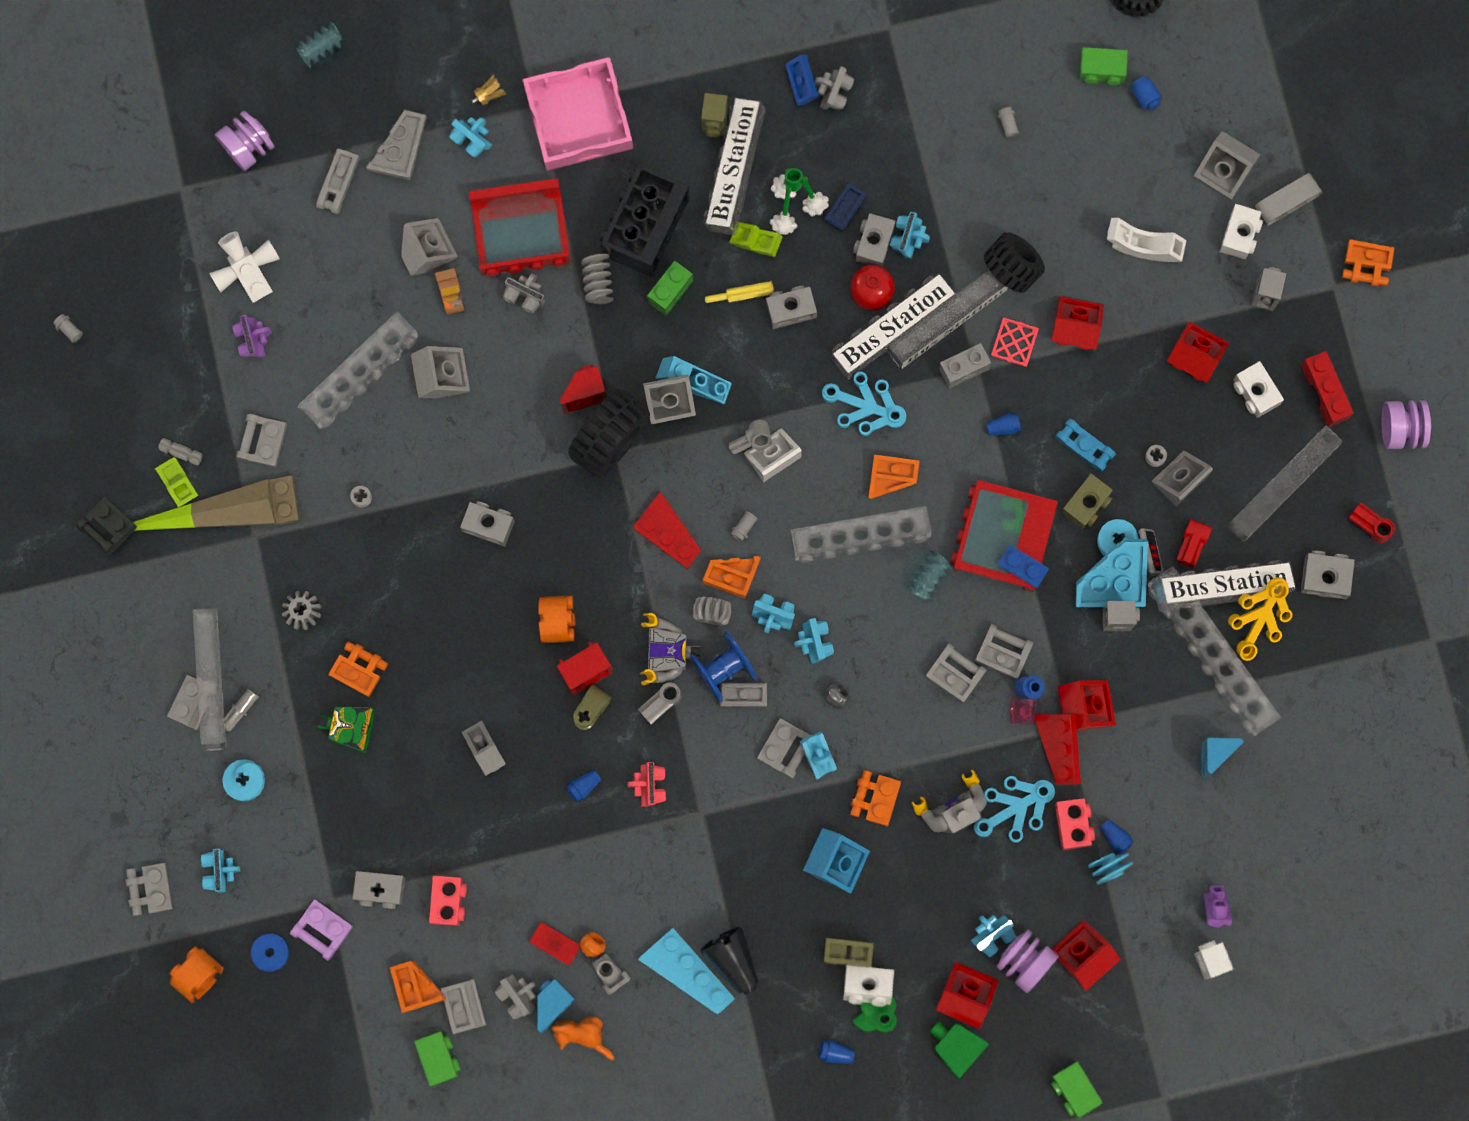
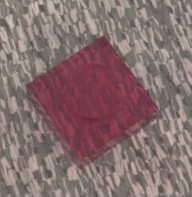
M1012 700L1010 723L1016 725L1034 724L1036 701Z

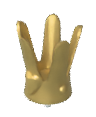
M494 74L482 87L474 90L478 98L474 99L473 103L480 100L484 106L488 104V101L506 95L502 89L495 91L500 87V84L497 83Z

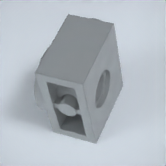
M1323 551L1308 553L1304 558L1300 593L1345 600L1351 595L1355 560L1348 559L1349 556L1344 554H1335L1333 557L1326 556V553ZM1322 574H1329L1332 577V583H1325L1322 579Z

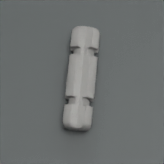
M162 438L158 446L160 451L169 452L170 455L185 461L189 460L190 463L199 465L203 458L202 453L195 450L192 451L190 448L178 443H172L166 438Z

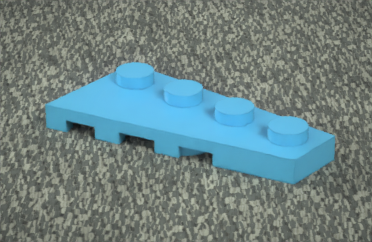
M674 928L638 958L639 961L717 1015L735 1000Z

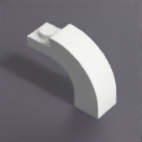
M1111 218L1107 240L1113 243L1112 248L1143 259L1162 262H1182L1186 240L1176 233L1148 232L1137 229L1120 218Z

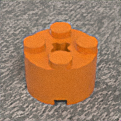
M573 595L539 598V630L542 643L575 641L574 628H571L576 625L575 613H572V610H570L573 609Z
M194 947L187 954L186 957L188 959L182 966L177 964L170 972L172 976L170 985L190 1003H194V997L200 999L217 981L214 978L216 973L218 972L221 975L224 967L205 950L198 949L197 947Z

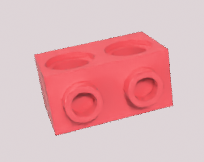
M1085 798L1056 802L1055 809L1061 849L1070 850L1090 847L1092 845L1091 841H1095L1094 829L1089 827L1088 818H1091L1090 804L1085 803ZM1068 808H1078L1080 812L1079 818H1071L1068 815ZM1073 830H1080L1083 833V840L1081 842H1076L1072 839L1071 833Z
M433 876L430 924L460 926V921H464L465 907H461L462 897L466 898L467 884L463 883L462 878ZM449 883L454 884L456 887L455 893L451 896H446L444 894L445 885ZM445 907L453 908L454 914L450 919H443L442 910Z

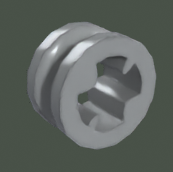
M1160 445L1151 446L1145 454L1146 462L1152 467L1161 466L1167 458L1166 450ZM1155 451H1159V456L1162 457V460L1159 458L1157 461H1154L1150 453L1154 454Z
M361 485L353 488L350 498L355 506L364 508L371 503L372 494L367 487ZM360 491H364L363 493L367 495V498H363L362 502H358V498H355L356 495H360Z

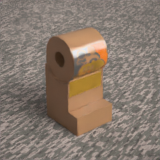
M455 268L436 272L435 276L447 315L465 311Z

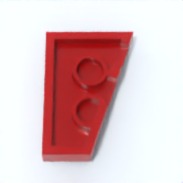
M1033 714L1056 784H1080L1076 714Z

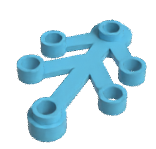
M857 372L854 375V384L859 387L864 400L840 391L839 387L833 383L825 385L822 389L824 401L834 403L838 400L860 408L853 413H842L838 416L837 423L841 428H847L851 423L872 414L881 416V418L871 423L864 421L859 425V433L862 436H869L872 431L886 425L891 428H899L906 421L905 410L894 404L888 391L889 385L885 380L876 382L875 391L881 395L886 408L876 404L867 384V375L864 372ZM858 376H863L865 378V381L859 383L857 382L856 378ZM879 384H884L886 386V389L884 391H880L877 386ZM834 389L835 394L830 396L827 394V390ZM898 413L899 418L894 420L891 418V414ZM846 417L849 422L842 424L840 419ZM867 425L870 430L863 432L861 430L862 426Z
M1014 776L1007 777L1004 781V787L1007 790L1013 791L1017 789L1030 793L1023 799L998 793L994 788L987 789L984 793L987 802H999L1011 806L989 819L981 818L977 820L974 824L975 834L982 838L987 837L991 834L993 827L1016 814L1013 828L1008 836L1011 842H1020L1023 838L1022 827L1027 807L1035 802L1034 814L1029 820L1028 825L1033 831L1040 830L1043 826L1042 815L1045 803L1050 802L1055 795L1054 786L1049 781L1040 780L1035 784L1018 781ZM1010 779L1015 781V787L1013 788L1007 785V781ZM1042 787L1048 791L1045 796L1039 793V789ZM989 791L994 792L996 795L995 799H989L987 793ZM1037 819L1040 822V826L1034 828L1031 824L1032 820ZM981 823L987 824L988 830L985 832L981 831L979 825ZM1012 832H1019L1020 838L1018 840L1013 839L1011 836Z

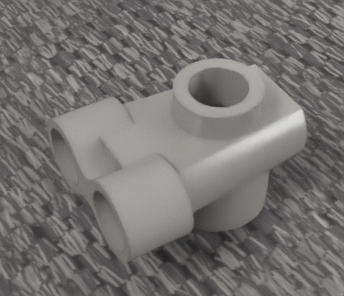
M606 953L592 963L598 976L604 983L602 988L608 995L615 992L631 979L625 970L621 971ZM608 963L610 969L603 971L601 969L602 964Z

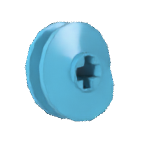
M1115 519L1108 521L1102 526L1097 537V544L1103 556H1106L1119 544L1113 542L1115 538L1139 539L1137 530L1131 523Z
M246 759L237 760L225 770L222 779L223 787L226 793L233 799L244 802L250 801L262 792L265 784V775L262 768L255 762ZM243 775L249 778V781H246V785L239 783Z
M1111 853L1089 864V868L1102 866L1092 874L1093 877L1106 874L1096 882L1097 885L1123 875V871L1131 866L1133 862L1130 861L1119 864V862L1126 858L1129 853L1120 855Z

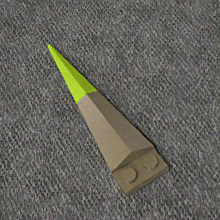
M291 475L270 480L266 479L135 521L133 523L137 528L134 531L199 527L273 526L300 521L294 477Z

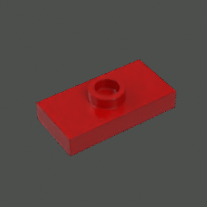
M542 922L529 943L568 966L571 965L581 948L578 943Z

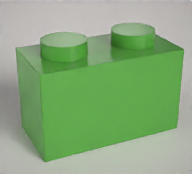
M1083 47L1080 56L1079 80L1088 84L1107 82L1108 85H1119L1124 83L1127 72L1128 50Z
M674 261L647 295L648 303L666 316L693 282V274Z
M440 1031L414 1041L431 1087L459 1077L458 1071L461 1070L457 1057L452 1058L450 1049L453 1048L449 1035H444V1032Z
M1078 1062L1071 1064L1052 1076L1054 1082L1051 1085L1058 1096L1060 1094L1063 1095L1066 1103L1063 1105L1070 1116L1075 1115L1076 1118H1079L1103 1103Z

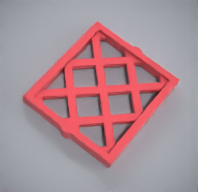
M1003 317L991 356L1005 360L1008 363L1011 362L1027 367L1039 328ZM1007 323L1015 324L1017 327L1010 330ZM1003 326H1005L1007 332L1001 335ZM1025 327L1031 329L1032 332L1025 335L1022 328ZM1019 330L1023 337L1015 340L1012 333ZM1009 335L1013 342L1005 345L1002 338ZM1034 335L1030 344L1027 338ZM1000 340L1003 347L996 350L998 341ZM1025 340L1028 347L1021 350L1017 343ZM1015 345L1018 351L1010 354L1008 347ZM1005 350L1008 356H1000L998 352ZM1029 350L1027 358L1025 359L1023 352ZM1020 354L1023 361L1013 360V357Z

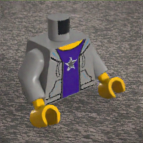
M653 613L643 614V616L649 618V623H641V625L653 628H649L648 669L640 672V674L647 676V680L642 681L641 684L647 685L652 682L668 683L680 676L683 670H686V659H691L690 654H694L700 660V646H687V636L683 634L682 629L671 622L658 618Z
M971 770L972 776L969 778L962 774V779L970 789L935 809L928 810L926 800L923 797H920V805L912 802L915 814L922 816V819L934 832L955 833L981 818L980 811L985 808L987 800L974 770Z

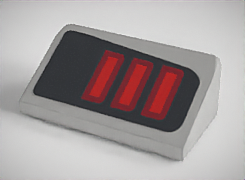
M1140 529L1138 531L1139 539L1148 540L1147 576L1162 575L1164 570L1155 533L1152 529Z

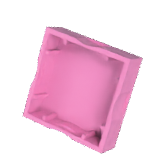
M610 57L580 64L569 70L553 71L523 79L547 171L633 149V142L626 115L622 108Z

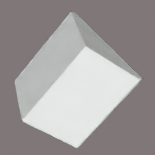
M782 428L771 435L772 444L767 449L757 450L751 448L744 452V455L763 482L801 458L802 450Z

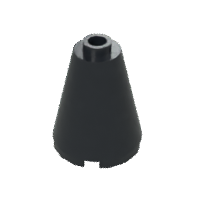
M738 926L719 935L718 939L715 941L713 939L700 949L704 957L738 993L743 992L744 995H747L757 989L756 984L759 981L745 934L741 927Z

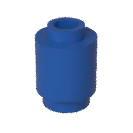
M1143 76L1132 83V93L1143 110L1149 109L1151 111L1161 104L1162 96L1152 80L1148 79L1147 76Z
M1021 676L1015 683L1016 694L1023 699H1037L1043 694L1045 689L1043 680L1038 676Z

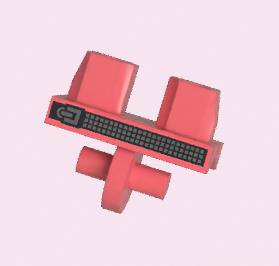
M649 762L640 765L641 773H634V781L627 783L628 788H634L635 797L641 796V807H649L656 803L664 802L666 800L665 789H655V781L665 779V768L654 766V763Z

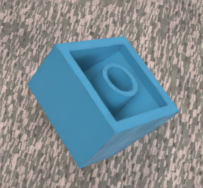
M822 828L803 871L841 890L852 893L870 851L841 834Z

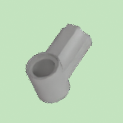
M666 683L638 710L652 725L673 705L680 702L682 692L676 684ZM670 688L677 691L676 697L672 700H667L665 698L666 690Z

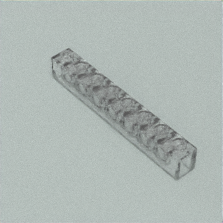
M1171 566L1153 578L1147 584L1149 587L1147 590L1154 600L1158 599L1163 606L1161 610L1165 617L1173 620L1176 625L1174 628L1181 638L1185 637L1190 644L1188 649L1192 655L1200 658L1203 663L1201 667L1208 676L1212 675L1217 682L1215 687L1221 695L1225 694L1229 699L1228 705L1235 714L1239 713L1244 720L1242 725L1249 734L1253 733L1256 736L1281 717L1198 600L1167 603L1162 579L1180 577L1176 569ZM1187 609L1191 615L1190 619L1181 618L1179 610ZM1193 629H1202L1204 637L1196 638L1193 635ZM1214 647L1217 650V657L1212 658L1208 656L1206 648ZM1220 666L1229 667L1231 675L1228 677L1223 676L1220 673ZM1234 685H1241L1244 688V695H1236L1233 691ZM1248 704L1257 706L1258 713L1256 715H1252L1247 711Z

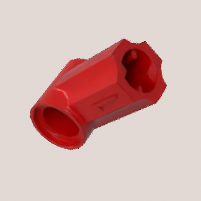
M1361 502L1348 518L1371 535L1372 539L1377 543H1386L1395 531V526L1391 520L1382 518ZM1377 527H1385L1388 535L1379 534Z
M1190 518L1176 561L1184 566L1194 568L1203 545H1206L1212 527Z

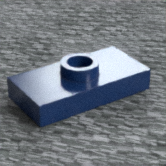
M848 182L824 218V221L844 232L867 197V193Z

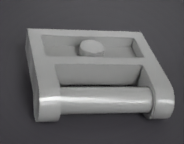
M247 414L245 420L247 425L240 451H237L236 458L276 468L287 423ZM261 425L262 428L255 455L250 454L249 449L255 426Z
M991 623L975 662L1017 680L1034 642L1028 639L1025 641L997 629L998 626ZM992 638H998L1023 651L1021 655L991 642Z
M949 643L925 677L964 703L987 669L971 662L954 650L955 647ZM949 656L973 673L974 677L972 679L968 678L945 660Z
M780 718L757 759L787 777L794 779L795 771L805 755L801 744L787 767L781 763L796 737L804 739L810 736V734Z

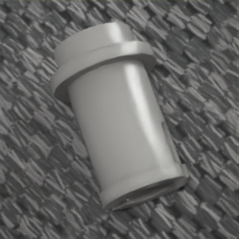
M1011 107L999 110L998 119H1001L1005 137L1019 134L1014 118L1015 111Z
M61 314L55 319V329L61 330L72 343L79 340L83 335V332L70 321L69 316Z
M745 511L736 527H732L731 535L741 542L747 539L748 532L758 520L757 517Z

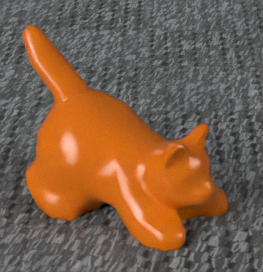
M588 1016L582 1019L580 1023H575L569 1019L558 1020L556 1025L552 1027L554 1031L553 1036L559 1044L560 1050H563L566 1044L574 1042L588 1048H594L608 1059L614 1060L612 1052L602 1045L603 1036L601 1029L603 1023L598 1017Z

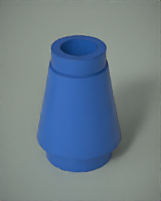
M1010 412L987 422L989 435H1008L1021 431L1018 413L1012 414Z
M592 770L570 781L566 790L574 801L584 800L598 785L601 778L595 770Z
M1110 819L1100 827V830L1115 852L1118 851L1120 854H1123L1133 845L1132 836Z
M830 1039L828 1041L823 1040L820 1045L818 1058L822 1059L825 1063L852 1064L855 1050Z

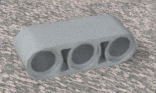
M1308 173L1266 197L1255 208L1257 211H1261L1260 216L1266 225L1269 226L1317 198L1322 193V190L1312 175Z

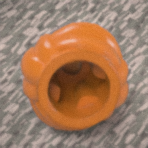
M595 932L584 935L580 941L581 950L587 957L600 956L606 948L603 937Z

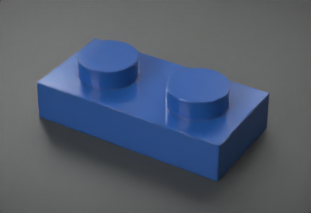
M799 55L786 63V69L797 105L803 106L819 97L807 55Z
M1010 544L997 564L1035 589L1038 588L1049 570L1048 567Z

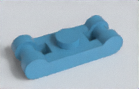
M1070 418L1066 421L1065 428L1055 435L1059 442L1100 472H1103L1107 467L1105 464L1108 460H1112L1116 455L1114 450L1105 446ZM1072 432L1078 436L1075 441L1069 438ZM1096 450L1101 453L1098 459L1093 456Z

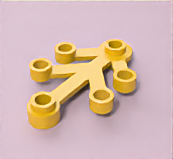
M1276 577L1271 579L1267 583L1266 589L1251 596L1249 594L1241 595L1239 604L1246 610L1251 609L1255 603L1263 600L1265 602L1263 606L1241 616L1233 614L1228 619L1229 625L1235 630H1239L1245 624L1255 620L1246 639L1240 641L1237 645V654L1245 661L1252 660L1257 655V647L1254 643L1265 622L1268 628L1266 636L1271 642H1278L1282 638V632L1277 627L1272 611L1275 602L1279 608L1276 615L1282 622H1288L1292 618L1293 614L1288 609L1285 599L1289 592L1288 583L1283 578Z

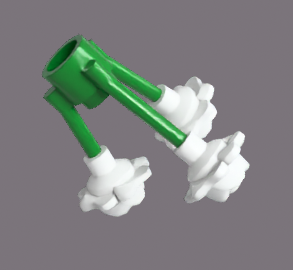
M796 168L786 169L785 175L782 174L779 178H774V184L771 187V191L775 192L776 198L784 199L783 212L780 215H774L773 219L770 220L772 229L779 234L787 235L797 228L794 217H789L788 207L790 197H795L796 191L800 190L802 186L805 187L809 195L803 201L804 212H808L810 216L821 215L829 207L827 203L828 197L823 196L821 192L813 193L808 183V177H803V173Z

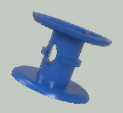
M727 631L724 632V637L730 649L720 656L716 654L714 656L715 659L705 666L694 654L689 655L699 674L720 703L723 702V696L717 685L727 678L731 680L733 678L732 675L742 668L752 679H758L748 659Z

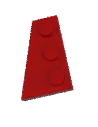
M660 491L635 523L633 529L688 570L701 553V549Z

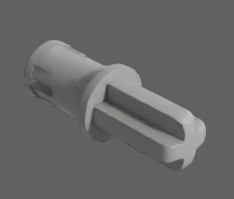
M247 688L236 704H232V709L220 722V725L224 728L225 723V730L232 731L241 718L247 716L246 712L259 697Z

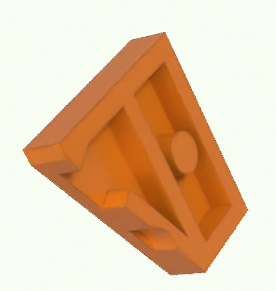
M874 455L868 498L873 499L917 484L920 461Z
M761 557L710 560L702 584L746 599Z
M415 961L390 967L402 1013L446 1000L445 995Z

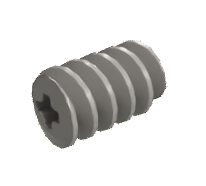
M594 254L581 261V265L585 267L582 270V274L585 276L583 282L586 284L584 291L588 293L585 295V300L589 303L606 304L614 300V298L607 297L608 294L613 293L612 289L606 288V286L612 284L611 280H605V277L611 276V272L604 271L605 268L610 267V263L603 262V260L609 258L608 254Z

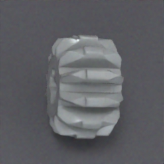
M296 591L295 599L290 595L287 596L290 604L283 603V608L288 610L284 611L282 616L289 617L286 623L288 625L294 623V629L298 630L302 624L303 629L308 630L307 623L310 622L315 626L316 622L313 620V617H321L320 613L315 612L321 609V605L315 604L317 598L316 596L310 597L309 592L305 591L301 597L300 592ZM300 606L306 609L303 611V615L297 612L300 611Z
M704 596L696 598L693 605V618L696 621L720 626L729 623L732 610L731 604L728 601Z

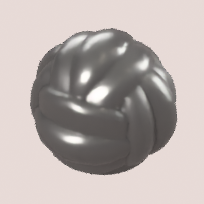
M831 683L826 688L825 700L830 706L841 708L848 702L849 692L843 684Z

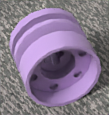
M242 111L239 115L245 122L244 124L237 118H234L233 123L237 128L236 131H233L228 126H224L214 136L240 168L246 171L256 163V159L252 154L254 150L261 156H264L266 153L261 144L268 150L273 149L274 145L270 140L269 134L258 120L250 116L246 111Z
M1410 400L1407 403L1406 411L1401 401L1384 402L1381 428L1383 443L1387 450L1403 449L1406 438L1411 449H1415L1417 444L1420 448L1428 447L1431 434V416L1427 401L1418 400L1415 403V401Z
M1030 930L1014 939L1003 952L1000 962L996 966L1001 971L1007 963L1010 964L1011 968L1005 974L1007 977L1018 971L1020 975L1016 979L1015 984L1026 993L1035 986L1059 957L1048 946L1039 952L1035 950L1040 941L1038 937L1031 944H1028L1026 941L1033 934Z

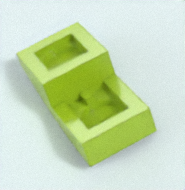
M737 222L730 243L752 252L775 257L782 236L779 233L761 230L756 225Z
M176 457L155 468L178 507L199 496Z

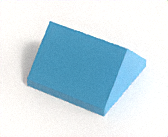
M1207 738L1201 743V776L1204 779L1210 776L1244 741L1241 738Z

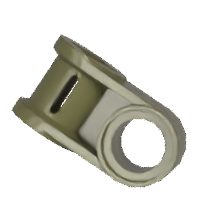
M593 684L573 714L575 726L580 730L590 729L605 711L612 697ZM588 714L589 721L584 720L581 723L579 715L584 716Z

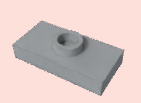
M721 683V694L723 696L721 707H767V683Z

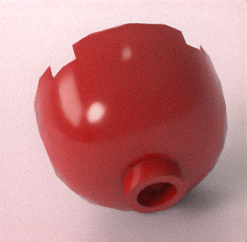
M879 265L861 267L854 274L850 282L851 297L862 309L865 308L871 311L883 309L892 301L895 293V282L891 273Z

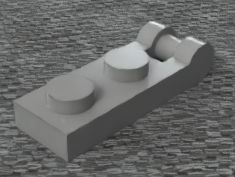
M337 149L318 197L317 208H327L331 210V213L337 215L340 213L344 197L360 159L359 155ZM329 194L336 196L334 201L328 200Z

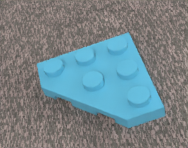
M1123 539L1076 582V607H1104L1107 601H1135L1136 607H1146L1148 540Z

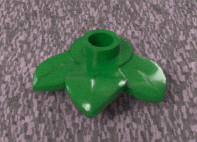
M892 996L891 1004H886L882 1007L862 1002L860 1007L863 1013L853 1019L855 1026L862 1031L872 1032L878 1030L882 1033L891 1032L897 1025V1017L894 1013L896 1009L895 999ZM888 1017L889 1022L884 1024L881 1022V1019Z

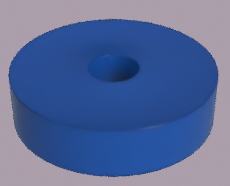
M275 934L260 936L251 948L253 963L259 969L267 972H274L283 968L288 962L290 955L287 942ZM270 948L274 950L272 957H268L266 954Z

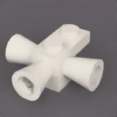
M231 232L223 236L218 244L229 255L227 259L231 266L209 273L219 291L222 292L239 278L253 303L273 292L258 267L280 259L269 239L255 252L250 254L247 247L243 248L238 232Z

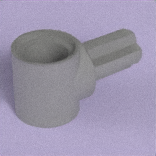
M764 420L753 421L749 425V429L745 431L746 435L730 442L728 445L733 454H737L751 446L757 450L767 449L772 444L768 423Z

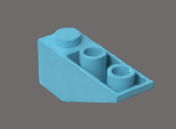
M675 356L662 359L655 379L664 380L689 375L692 394L725 404L731 382Z

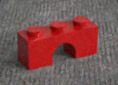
M1327 351L1305 359L1301 368L1309 386L1313 385L1318 392L1321 403L1319 408L1327 426L1331 427L1349 420L1354 412Z

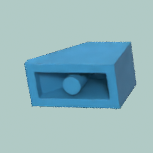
M548 979L539 988L541 993L538 995L537 1030L542 1034L575 1001V998L556 979L552 982Z

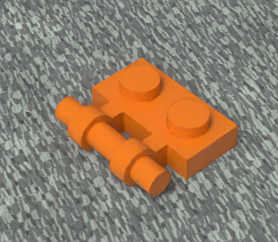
M1350 239L1347 245L1345 263L1353 265V270L1344 269L1342 278L1350 279V282L1358 283V281L1367 282L1371 286L1376 287L1378 285L1387 286L1389 277L1381 276V270L1388 272L1391 270L1394 248ZM1361 266L1372 268L1373 274L1360 272Z
M348 641L344 650L350 652V656L347 659L339 655L328 675L370 698L381 678L373 673L374 670L379 668L385 671L389 663L382 660V657L378 654L373 655L365 651L363 646L359 644L354 645ZM358 658H361L369 664L364 668L355 662Z
M863 770L861 778H858L857 781L858 789L856 796L851 801L852 809L850 815L859 817L861 809L868 811L867 821L888 827L901 781L879 775L877 783L870 782L872 772ZM867 789L874 791L871 803L864 802Z

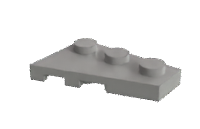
M404 110L391 129L390 135L384 144L380 146L372 162L366 167L367 171L411 180L427 116Z

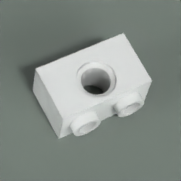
M1235 204L1219 252L1241 259H1246L1249 253L1253 254L1257 243L1253 238L1255 232H1260L1263 220L1260 219L1261 211ZM1237 229H1245L1248 236L1239 235Z
M1260 361L1238 373L1233 379L1235 390L1239 395L1242 394L1247 401L1245 405L1251 414H1255L1257 418L1278 407L1284 400ZM1251 387H1259L1262 395L1253 394Z
M1215 940L1199 946L1200 951L1194 953L1204 980L1233 970L1223 942L1216 945Z
M847 965L843 1000H848L852 1004L868 1002L879 1007L886 1004L890 1005L894 970ZM865 984H871L874 987V989L868 991L865 990L862 986Z

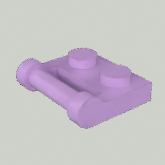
M314 899L299 922L291 930L290 935L294 938L299 937L323 954L322 957L329 961L354 926ZM309 924L333 942L328 947L305 931V926Z

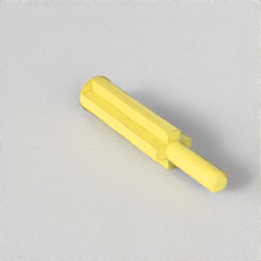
M772 281L726 289L727 293L706 296L705 302L710 303L727 299L728 302L766 296L774 293Z

